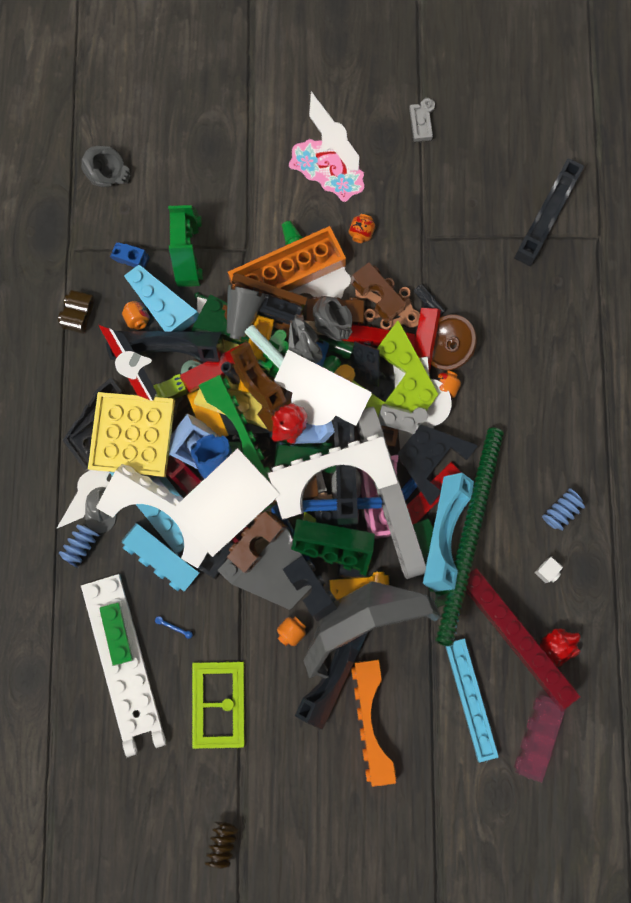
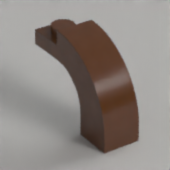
M245 342L230 352L235 362L233 367L250 394L263 407L273 411L286 402L281 386L273 382L263 372L249 343Z

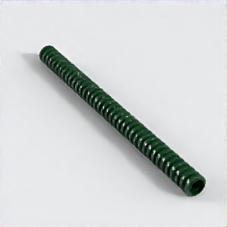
M492 427L487 429L480 457L481 460L479 461L477 476L475 477L476 482H474L472 498L467 510L468 515L465 518V526H463L462 537L460 538L461 543H459V549L457 550V560L454 562L458 570L455 589L447 591L449 595H446L447 601L444 603L446 607H443L444 613L441 615L443 619H440L441 625L438 627L440 631H437L438 637L435 639L442 646L450 647L454 643L452 640L455 639L454 634L457 631L455 628L458 627V616L461 614V604L464 602V592L467 589L465 586L468 585L467 580H469V574L471 573V563L474 560L472 557L475 556L474 551H476L477 540L479 539L482 527L481 523L483 522L485 507L487 506L486 501L489 498V490L491 489L493 474L495 473L497 458L504 432L499 428Z

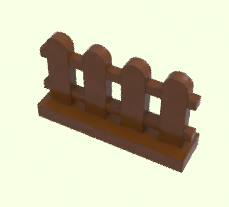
M234 272L232 278L234 287L232 289L235 290V287L239 286L258 291V296H262V293L295 305H300L304 309L307 297ZM223 305L222 310L225 311V319L227 320V305ZM274 320L273 328L285 331V340H288L290 325L285 323L279 324Z

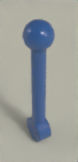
M156 617L155 619L156 624H163L182 633L187 639L193 636L191 631L182 630L164 621L162 617Z

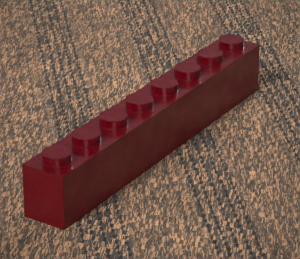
M475 568L471 571L469 580H467L468 585L465 586L467 594L558 708L564 711L580 698L579 694L478 569Z

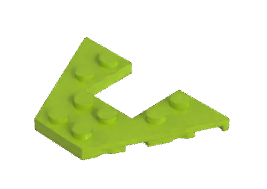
M397 321L377 349L382 358L404 372L405 376L386 402H383L371 393L365 408L374 407L378 417L382 404L409 410L410 412H413L418 407L428 410L438 396L400 322ZM353 380L352 383H354V384H356V385L362 387L361 385H359L358 383H356V382Z

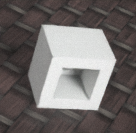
M549 557L534 573L545 583L555 582L560 577L561 573L559 571L563 567L552 557Z

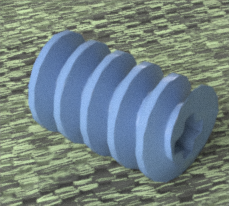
M568 489L569 493L563 494L564 499H558V504L552 505L553 510L548 509L547 515H542L544 521L553 529L558 528L563 531L564 528L561 524L569 525L567 518L574 520L572 513L574 512L579 515L578 507L585 508L581 497L572 489Z
M77 525L76 527L79 532H72L75 539H67L71 545H63L66 552L59 551L62 559L76 568L79 567L75 562L82 563L83 561L80 555H87L84 548L91 549L88 542H96L93 535L100 536L84 525Z

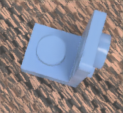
M332 421L324 425L306 424V429L293 444L325 443L334 433Z

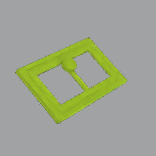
M244 662L192 663V748H244ZM233 673V701L225 699L222 703H203V674ZM203 707H222L225 711L233 709V736L203 737Z

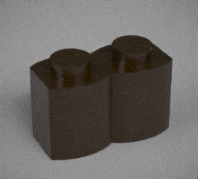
M70 290L69 294H66L64 298L65 308L58 316L60 326L63 329L84 334L94 306V297Z

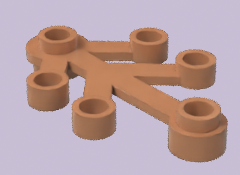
M386 278L385 280H388L394 287V281L391 278ZM402 287L399 290V294L402 291L408 293L407 296H403L406 305L405 310L398 314L400 318L389 321L388 327L383 326L384 320L382 319L381 329L390 330L397 321L409 328L418 326L420 313L412 308L409 288ZM355 290V295L360 300L369 299L376 304L381 300L380 296L371 291L361 296ZM367 309L364 313V318L368 322L380 318L376 311L372 309ZM367 313H372V314H373V317H372V318H368V317L366 316V314H367ZM412 315L415 317V320L411 321L408 317Z

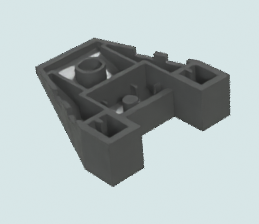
M288 526L275 542H270L260 553L262 558L250 572L244 573L229 559L217 570L232 585L289 610L312 588V586H305L297 591L282 570L303 556L302 553L291 550L293 535Z

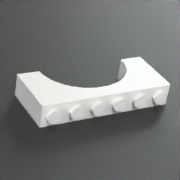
M377 434L368 437V442L360 444L358 440L349 443V448L343 450L340 447L330 449V454L324 456L321 453L310 456L311 460L303 462L302 459L291 462L292 466L284 468V465L272 468L273 472L268 473L271 485L280 494L276 500L282 519L304 512L302 498L307 484L317 473L330 466L351 465L358 467L373 478L378 489L398 483L384 437L379 438Z
M122 464L114 472L96 507L97 509L113 518L120 509L128 505L145 504L156 507L168 514L182 532L184 552L181 559L199 568L208 553L170 512L184 498L174 495L164 486L157 485L149 477L137 473L131 466Z

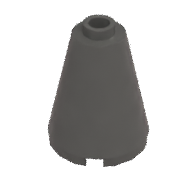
M228 284L227 333L230 334V338L241 340L242 337L247 336L245 330L253 324L266 298V294L262 293V296H258V291L239 286L235 287L234 290L232 289L233 285Z

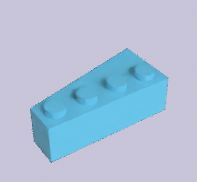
M140 265L124 275L165 332H182L197 320L199 313Z
M137 523L122 539L123 549L131 555L135 552L140 556L138 560L146 567L149 565L156 569L154 573L161 579L164 577L168 578L171 581L169 585L177 591L180 589L185 591L199 574L198 571Z

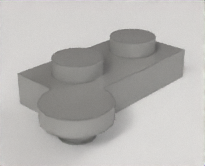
M426 98L422 100L420 105H410L414 142L432 140L429 114L435 108V103L432 99Z
M382 404L378 419L380 425L415 434L417 424L425 422L428 418V413L423 407H418L413 412H410L409 410Z

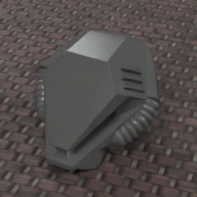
M94 146L86 150L83 155L81 168L90 182L96 186L111 187L112 184H127L131 176L129 168L123 165L124 162L121 155L112 149L111 146Z
M325 296L316 302L313 307V317L317 332L336 341L347 340L352 333V314L347 306L342 307L336 298Z
M296 314L294 320H290L288 350L317 364L322 359V350L317 344L319 338L311 326L304 321V316Z

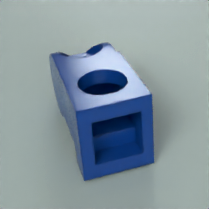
M116 242L110 255L113 260L132 267L140 265L144 269L149 260L145 250Z

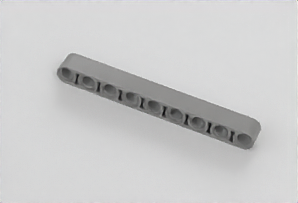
M365 408L356 425L361 443L368 442V437L377 434L379 438L384 437L375 408ZM399 481L396 484L378 489L375 483L378 496L382 498L383 512L405 578L409 579L425 574L426 565Z

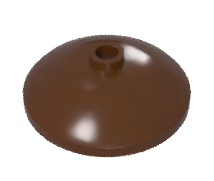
M446 315L439 318L431 365L440 370L448 371L457 369L468 362L477 344V334L471 322L459 315Z

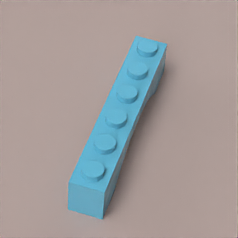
M463 473L444 476L423 580V584L434 591L455 589L458 570L453 562L451 553L452 534L459 515L471 499L474 481Z

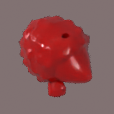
M294 403L286 404L271 417L273 421V441L287 440L290 444L296 442V439L303 433L308 423V415L302 406Z
M557 628L542 638L540 647L554 665L560 667L570 658L577 656L581 652L577 646L581 636L579 633L566 632L565 629Z

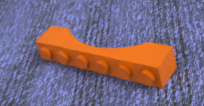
M379 660L354 663L355 667L351 668L353 680L357 679L358 686L354 688L355 699L360 701L357 715L358 720H362L363 728H360L361 741L365 740L366 749H362L364 761H368L369 769L365 770L366 780L371 782L372 787L395 784L396 778L393 761L380 748L371 724L372 701L376 689L381 682Z

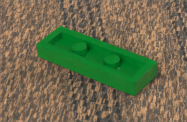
M120 603L99 607L112 666L133 661Z

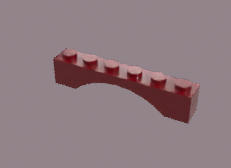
M171 455L168 456L166 474L188 495L201 483V480L181 460ZM245 526L231 540L234 543H239L243 538L241 536L248 527Z

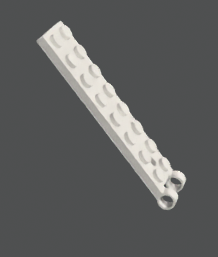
M117 574L82 585L83 596L126 757L137 754V747L133 736L152 731V739L156 748L165 746V735L120 575ZM119 602L133 661L112 666L99 607ZM135 710L140 711V716L138 718H135L133 716V712Z

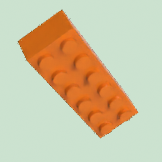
M328 226L228 271V276L231 284L235 272L291 291L346 266V257L331 227Z

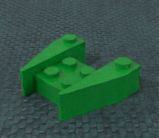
M192 205L168 206L170 212L169 252L176 284L178 287L200 286V280H203V270L199 268L193 245L191 244V238H193V234H199V227H202V217L198 216L197 209Z

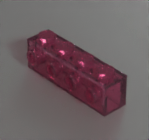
M540 695L534 701L533 709L535 712L533 718L530 717L528 720L527 737L524 736L520 746L522 748L521 756H517L514 764L516 773L541 783L543 782L565 710L561 711L551 698Z

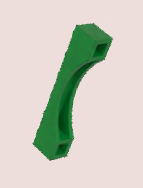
M218 375L199 384L206 402L222 411L234 424L242 442L243 455L270 483L268 473L271 470L268 466L265 467L262 462L265 458L260 448L256 449L253 443L256 439L252 431L248 432L245 426L248 422L244 414H240L237 409L239 403L235 395H230L228 389L231 386L227 378L223 379L221 375Z

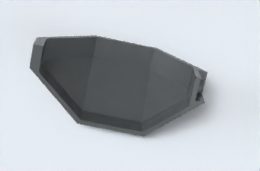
M372 581L335 601L334 604L337 609L320 620L303 660L309 679L316 675L325 679L328 678L324 660L329 652L376 627L425 616L433 621L440 619L441 615L434 599L424 594Z

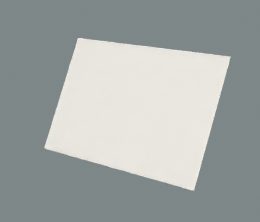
M237 449L170 512L213 557L280 494Z

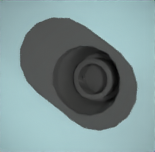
M98 487L90 491L85 503L86 524L89 529L97 533L109 531L116 521V515L112 518L96 508L106 490L105 487Z

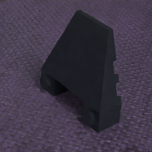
M112 377L96 389L93 398L88 405L86 404L83 413L74 422L63 439V442L84 470H88L98 392L128 395L120 383Z

